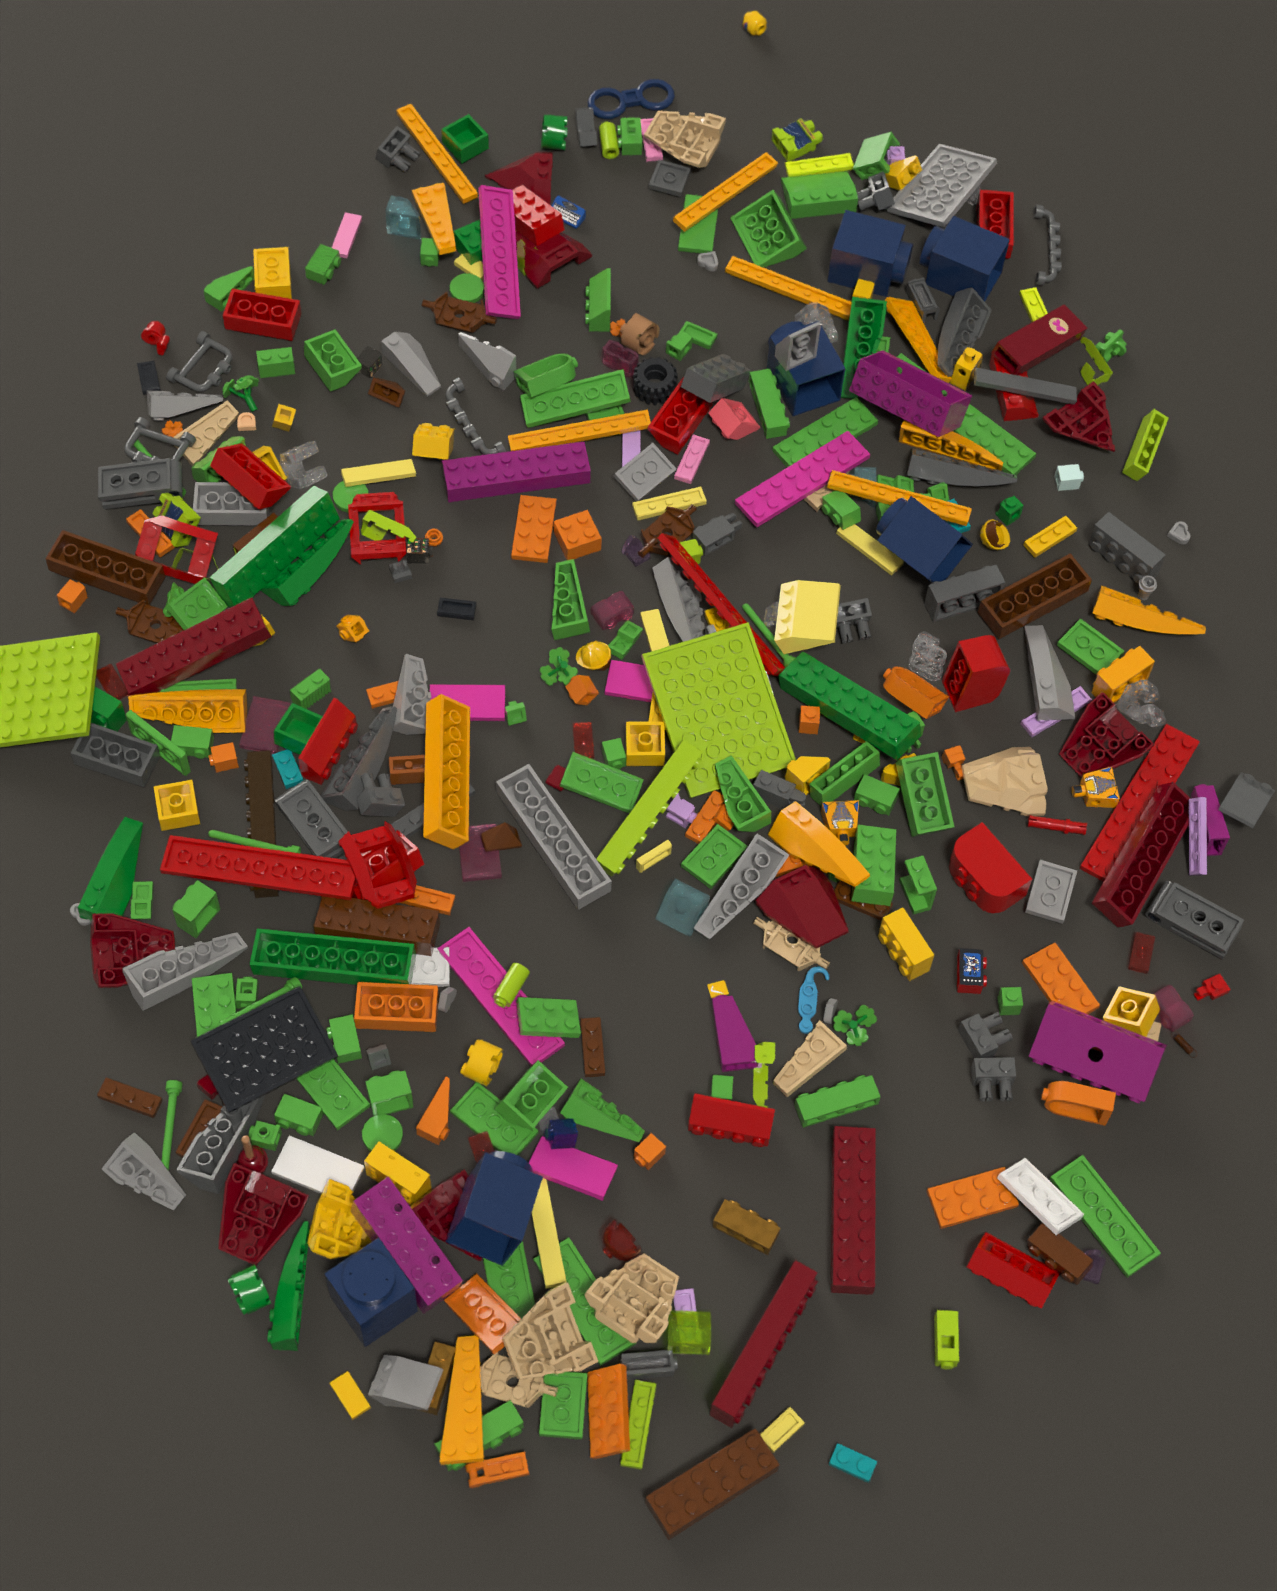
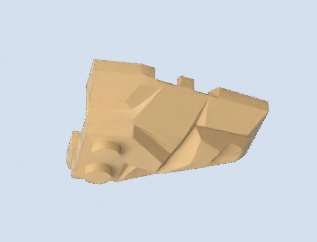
M658 111L646 130L644 137L683 163L699 168L706 167L720 143V135L723 132L726 118L711 113H705V116H695V113L689 112V116L680 115L679 112Z
M1012 747L962 765L961 769L968 801L990 807L993 804L1002 806L1005 811L1013 809L1020 811V815L1024 816L1045 815L1047 783L1040 754L1035 753L1031 747Z
M642 1254L625 1263L624 1267L620 1270L614 1269L610 1272L609 1276L596 1279L585 1293V1297L589 1305L595 1309L596 1319L631 1343H637L640 1339L645 1343H656L667 1329L668 1317L672 1309L671 1304L675 1296L679 1276L646 1254Z
M568 1282L549 1290L502 1338L517 1379L539 1377L547 1374H561L569 1371H582L598 1362L592 1343L583 1341L569 1306L575 1303V1299Z

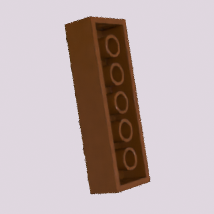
M64 530L61 531L45 558L48 569L51 572L136 602L145 600L148 605L151 604L165 579L163 565Z
M1070 553L981 600L978 613L997 638L1001 639L1087 593L1092 579Z
M322 896L314 923V932L318 935L414 944L416 954L432 956L440 927V916L437 910L397 904L377 909L368 900L357 898L344 900Z
M755 1428L646 1496L645 1504L666 1538L670 1540L776 1473L779 1469V1463Z

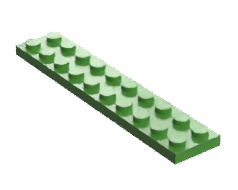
M902 353L897 356V358L923 370ZM898 367V372L902 373V369ZM943 390L942 394L946 396L947 392ZM970 404L961 427L953 431L975 442L1003 462V472L1017 475L1036 456L1034 451Z

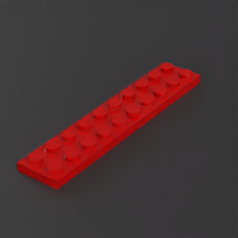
M662 533L658 537L661 542V548L666 552H670L672 561L676 565H680L684 569L682 571L683 574L695 582L694 587L700 593L703 592L707 596L705 598L706 601L718 609L717 614L723 620L726 619L730 624L728 627L731 628L747 623L676 537ZM750 626L762 663L765 665V671L769 675L779 676L785 669L784 665Z
M1168 724L1165 725L1082 862L1081 870L1104 882L1157 787L1170 782L1176 784L1198 747L1199 740Z
M173 835L169 836L160 867L162 874L344 900L352 899L356 884V878L348 860Z

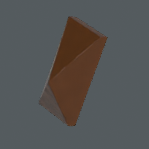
M373 377L368 394L399 408L405 390L397 382Z
M506 822L480 835L485 852L522 847L517 829Z

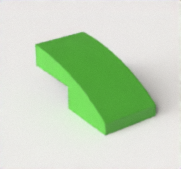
M877 475L875 478V482L914 492V480L900 475H897L895 478Z
M627 620L618 630L617 636L608 645L611 654L622 660L641 635L643 628Z
M153 881L133 882L131 919H151Z

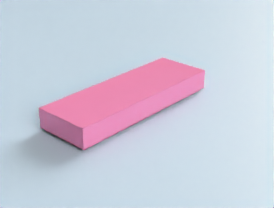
M653 118L641 119L642 141L646 162L663 160L662 148L644 137Z
M345 212L332 248L339 250L341 258H348L361 224L362 216Z
M693 434L674 475V479L688 484L692 483L709 446V439Z

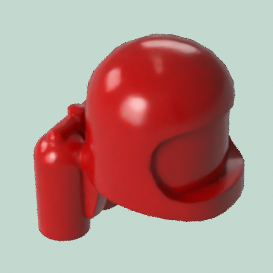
M159 321L148 323L147 328L141 334V338L145 342L157 345V353L159 355H164L170 341L169 336L165 335L166 329L164 325Z

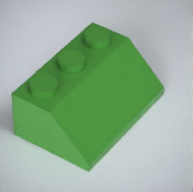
M607 268L590 278L589 286H586V297H589V300H586V310H589V314H586V324H589V331L610 332L611 268Z
M336 329L304 341V356L330 392L346 386L362 368V365Z
M231 437L227 441L222 442L218 448L240 443L246 446L245 439L243 437ZM217 449L209 452L204 459L196 462L191 468L194 480L197 482H220L224 479L210 466Z
M538 1060L495 1107V1110L509 1123L532 1130L568 1087Z

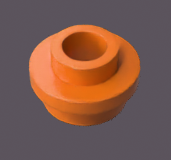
M430 529L425 534V539L428 540V545L438 546L443 541V535L438 529Z

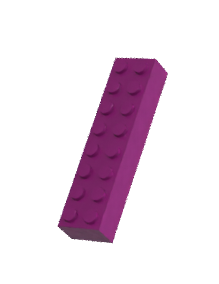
M585 442L442 460L448 502L588 484L591 477Z

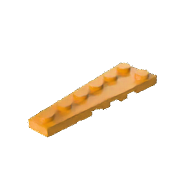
M437 183L432 186L412 190V196L439 255L456 251L445 184Z
M887 297L884 301H887L888 313L894 317L929 373L949 383L952 378L951 376L947 377L938 367V350L913 301Z
M477 1336L457 1337L440 1454L441 1465L484 1461L480 1342Z

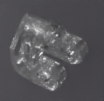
M812 302L795 315L794 321L803 322L805 325L819 321L830 342L835 343L838 341L837 331L831 314L828 312V307Z
M316 441L307 442L294 447L292 450H287L286 453L280 454V466L292 487L297 489L305 488L328 476L325 466H318L309 471L304 470L302 460L319 452Z
M925 631L919 633L912 646V655L908 663L910 670L928 680H940L943 673L942 666L947 658L945 650L938 647L941 639Z
M1140 680L1126 686L1117 704L1118 709L1124 715L1141 724L1147 723L1151 727H1159L1166 723L1164 712L1156 705L1147 704L1140 707L1137 701L1141 699L1145 703H1153L1159 700L1160 695L1155 685L1149 680Z

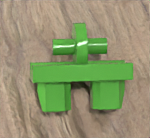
M1124 331L1109 332L1105 336V344L1098 342L1095 345L1106 363L1113 356H1123L1126 353L1125 346L1127 344L1122 338Z

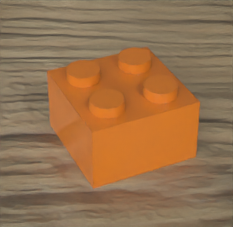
M588 510L554 521V535L567 560L576 559L601 550L602 538Z

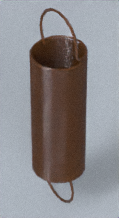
M1178 1033L1174 1040L1190 1055L1194 1049Z

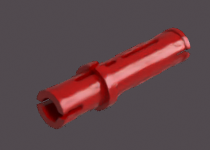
M1029 815L1028 827L1063 831L1064 834L1070 832L1086 835L1087 823L1070 821V819L1060 820Z

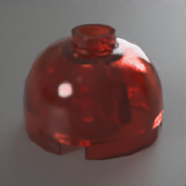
M614 1219L604 1229L602 1242L605 1248H603V1251L610 1259L614 1256L620 1261H626L642 1251L640 1244L636 1246L633 1243L636 1239L622 1223L617 1225V1219Z

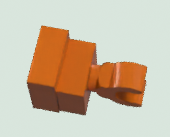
M961 746L944 750L941 756L943 763H946L948 768L954 767L957 781L964 779L961 764H963L965 757Z

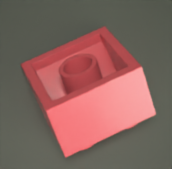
M721 398L709 412L712 422L722 430V435L727 439L739 440L760 428L745 406L738 401Z

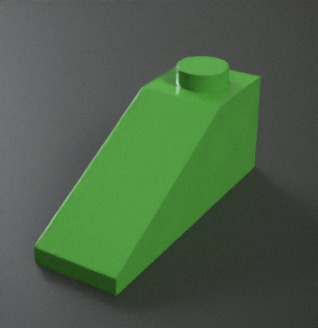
M249 266L225 275L208 284L203 290L205 302L222 312L226 307L231 289L244 290L255 279L253 267Z

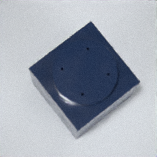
M845 210L832 248L828 282L855 289L858 279L874 282L873 294L887 297L892 282L903 285L910 264L914 244L903 241L906 225Z
M955 216L951 218L945 230L935 226L926 240L919 261V265L928 268L927 286L953 297L956 292L972 287L985 302L1002 273L1010 239Z
M800 321L789 322L776 329L768 340L769 351L766 369H771L772 375H775L776 387L780 390L781 397L792 417L841 400L846 368L822 326L820 328L815 358L786 371L775 357L776 345L788 335L816 322L807 325Z
M912 496L908 501L904 498L896 500L883 514L876 528V533L880 535L877 541L932 583L946 580L973 545L963 534Z
M504 1151L485 1152L466 1180L445 1242L503 1266L523 1240L543 1176L533 1173L531 1165L518 1155Z
M379 1238L325 1273L330 1298L364 1347L418 1312L415 1288Z

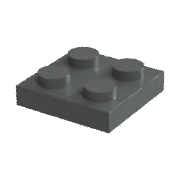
M658 160L649 183V189L681 197L691 168Z

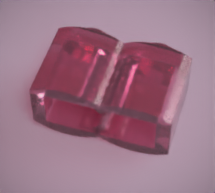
M609 340L602 348V362L609 368L623 369L625 376H633L634 369L639 361V355L629 348H624L620 343Z
M622 590L594 604L591 607V614L602 630L612 629L618 622L627 621L633 616L634 606Z
M1169 984L1153 994L1156 996L1160 1008L1158 1015L1161 1017V1023L1166 1029L1173 1032L1192 1020L1193 1012L1181 999L1173 986Z

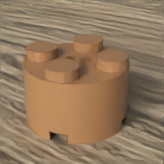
M635 313L628 323H624L620 329L622 333L621 345L639 355H646L655 345L653 343L654 338L658 339L659 326Z

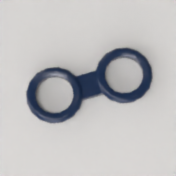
M650 79L641 83L638 88L621 92L613 88L595 90L588 99V107L593 108V114L598 118L614 119L623 114L627 107L641 105L652 111L665 109L672 104L675 95L673 88L667 82L659 79ZM660 87L667 92L668 96L662 102L652 103L647 101L642 94L647 88ZM610 95L617 98L620 105L616 110L605 112L596 107L595 101L601 96Z

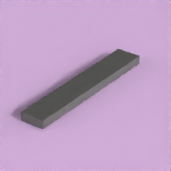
M977 367L974 370V385L1074 405L1077 402V392L1074 386Z

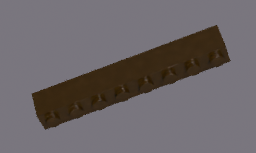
M271 751L247 752L244 768L245 771H248V776H245V786L249 788V793H246V805H250V810H246L247 822L251 824V827L247 828V835L249 839L276 845ZM250 886V891H254L255 898L279 896V890Z

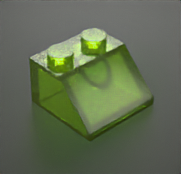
M671 1310L668 1317L667 1350H672L673 1353L709 1355L711 1349V1312Z

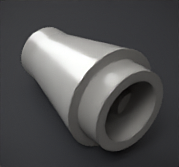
M1144 576L1139 580L1138 596L1140 599L1147 600L1157 588V582L1154 577Z

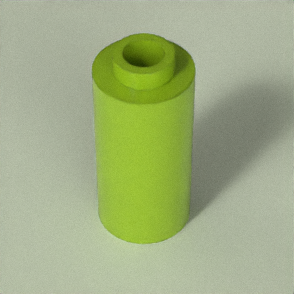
M604 122L599 126L603 156L607 159H614L619 155L616 127L611 122Z
M519 963L511 965L493 995L494 1002L502 1008L511 1006L529 976V970Z

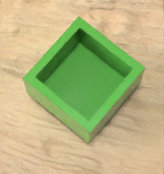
M198 880L194 885H190L183 898L177 900L172 909L177 927L197 938L220 911L217 893Z
M397 1070L389 1073L387 1076H374L365 1081L373 1117L413 1108L412 1092L406 1071Z

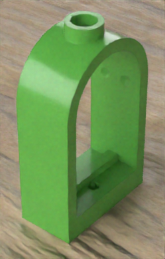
M555 354L513 372L517 386L530 397H534L571 381L576 376L575 368L578 367V363L575 357L572 358L568 354Z

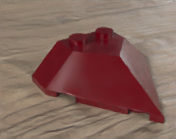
M553 152L532 153L486 174L485 178L494 180L504 189L514 190L516 187L523 185L550 205Z
M1094 381L1079 392L1075 405L1068 403L1059 410L1055 408L1042 418L1056 433L1115 452L1109 412L1105 403L1106 395Z
M465 1169L434 1187L410 1206L428 1233L443 1242L446 1241L468 1178ZM451 1245L477 1261H482L480 1256Z

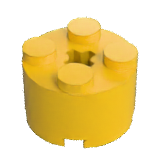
M477 1039L475 1044L471 1045L468 1050L467 1056H469V1060L462 1066L460 1074L484 1086H488L492 1080L489 1076L496 1073L503 1049L484 1040Z

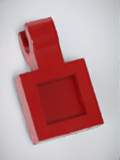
M1218 974L1203 981V986L1196 989L1197 992L1193 995L1197 1001L1207 996L1214 1000L1229 993L1231 989L1221 974Z

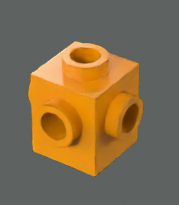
M348 614L337 625L339 635L345 641L357 642L369 632L365 621L357 615Z

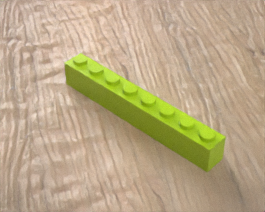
M685 739L596 858L603 870L611 877L615 872L619 875L625 867L623 861L626 857L630 859L636 851L634 846L637 842L640 844L647 836L645 831L648 827L652 829L657 823L658 819L656 816L658 813L661 812L663 814L669 806L667 803L669 798H675L680 791L677 787L681 782L686 783L691 776L688 772L692 767L696 769L702 761L699 757L703 752Z

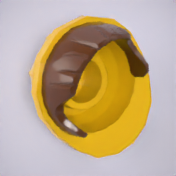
M992 519L982 526L980 533L982 544L989 549L1002 550L1008 547L1010 536L1002 522Z
M593 641L578 650L576 661L583 668L605 671L611 664V650L607 644Z

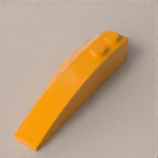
M906 420L901 425L900 443L949 456L956 460L967 461L973 465H982L990 470L1002 471L1003 462L956 432L951 431L937 437Z
M1102 585L1093 608V614H1096L1095 617L1101 620L1106 618L1113 620L1112 623L1118 626H1123L1124 624L1146 631L1169 634H1205L1206 626L1184 617L1179 620L1177 619L1178 616L1172 612L1164 611L1162 613L1155 605L1145 606L1138 598Z
M246 689L184 690L128 696L129 711L132 710L141 718L160 720L171 725L209 728L213 730V733L246 732Z
M795 801L780 811L768 836L790 856L796 859L801 858L805 860L806 864L810 866L815 865L825 873L830 872L835 875V878L854 887L870 877L868 871L846 846L799 803Z

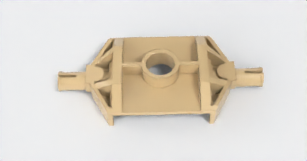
M759 917L755 919L753 924L764 931L763 949L767 947L798 967L797 971L803 970L814 963H817L824 969L829 967L830 962L821 957L820 947L815 949L774 921L766 923ZM795 937L798 942L791 944L787 941V938Z
M498 1352L495 1355L493 1354L483 1366H480L481 1388L485 1396L505 1402L511 1400L513 1404L529 1408L541 1395L548 1394L554 1397L557 1395L558 1388L546 1385L543 1376L519 1379L515 1387L508 1386V1380L512 1377L517 1378L510 1358L501 1356Z

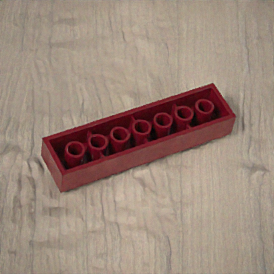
M249 598L116 663V666L129 695L158 693L162 689H166L272 636L253 598Z
M1174 782L1157 787L1092 901V904L1118 928L1133 925L1189 825V799L1191 798Z
M835 1126L832 1134L831 1293L873 1295L875 1289L876 1128Z
M796 1260L794 1261L713 1401L710 1411L711 1417L730 1428H733L735 1423L739 1424L745 1414V1405L750 1406L757 1390L755 1387H761L766 1377V1368L770 1370L778 1353L776 1351L780 1352L785 1345L788 1336L786 1333L791 1334L796 1325L797 1315H802L808 1298L811 1299L817 1288L818 1281L816 1276L818 1272Z

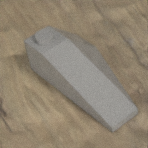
M394 332L381 341L382 354L427 397L441 388L421 344L409 333Z
M408 654L404 655L393 706L397 708L393 731L406 735L426 733V703L432 697L431 692H428L426 683L428 679L422 658Z
M135 1132L120 1144L102 1167V1170L116 1183L122 1186L126 1184L134 1188L135 1192L139 1194L142 1192L150 1196L153 1201L172 1210H175L186 1196L152 1148Z

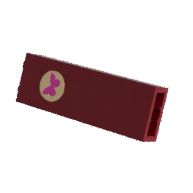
M1064 304L998 341L991 354L1012 375L1018 376L1080 340L1088 328Z

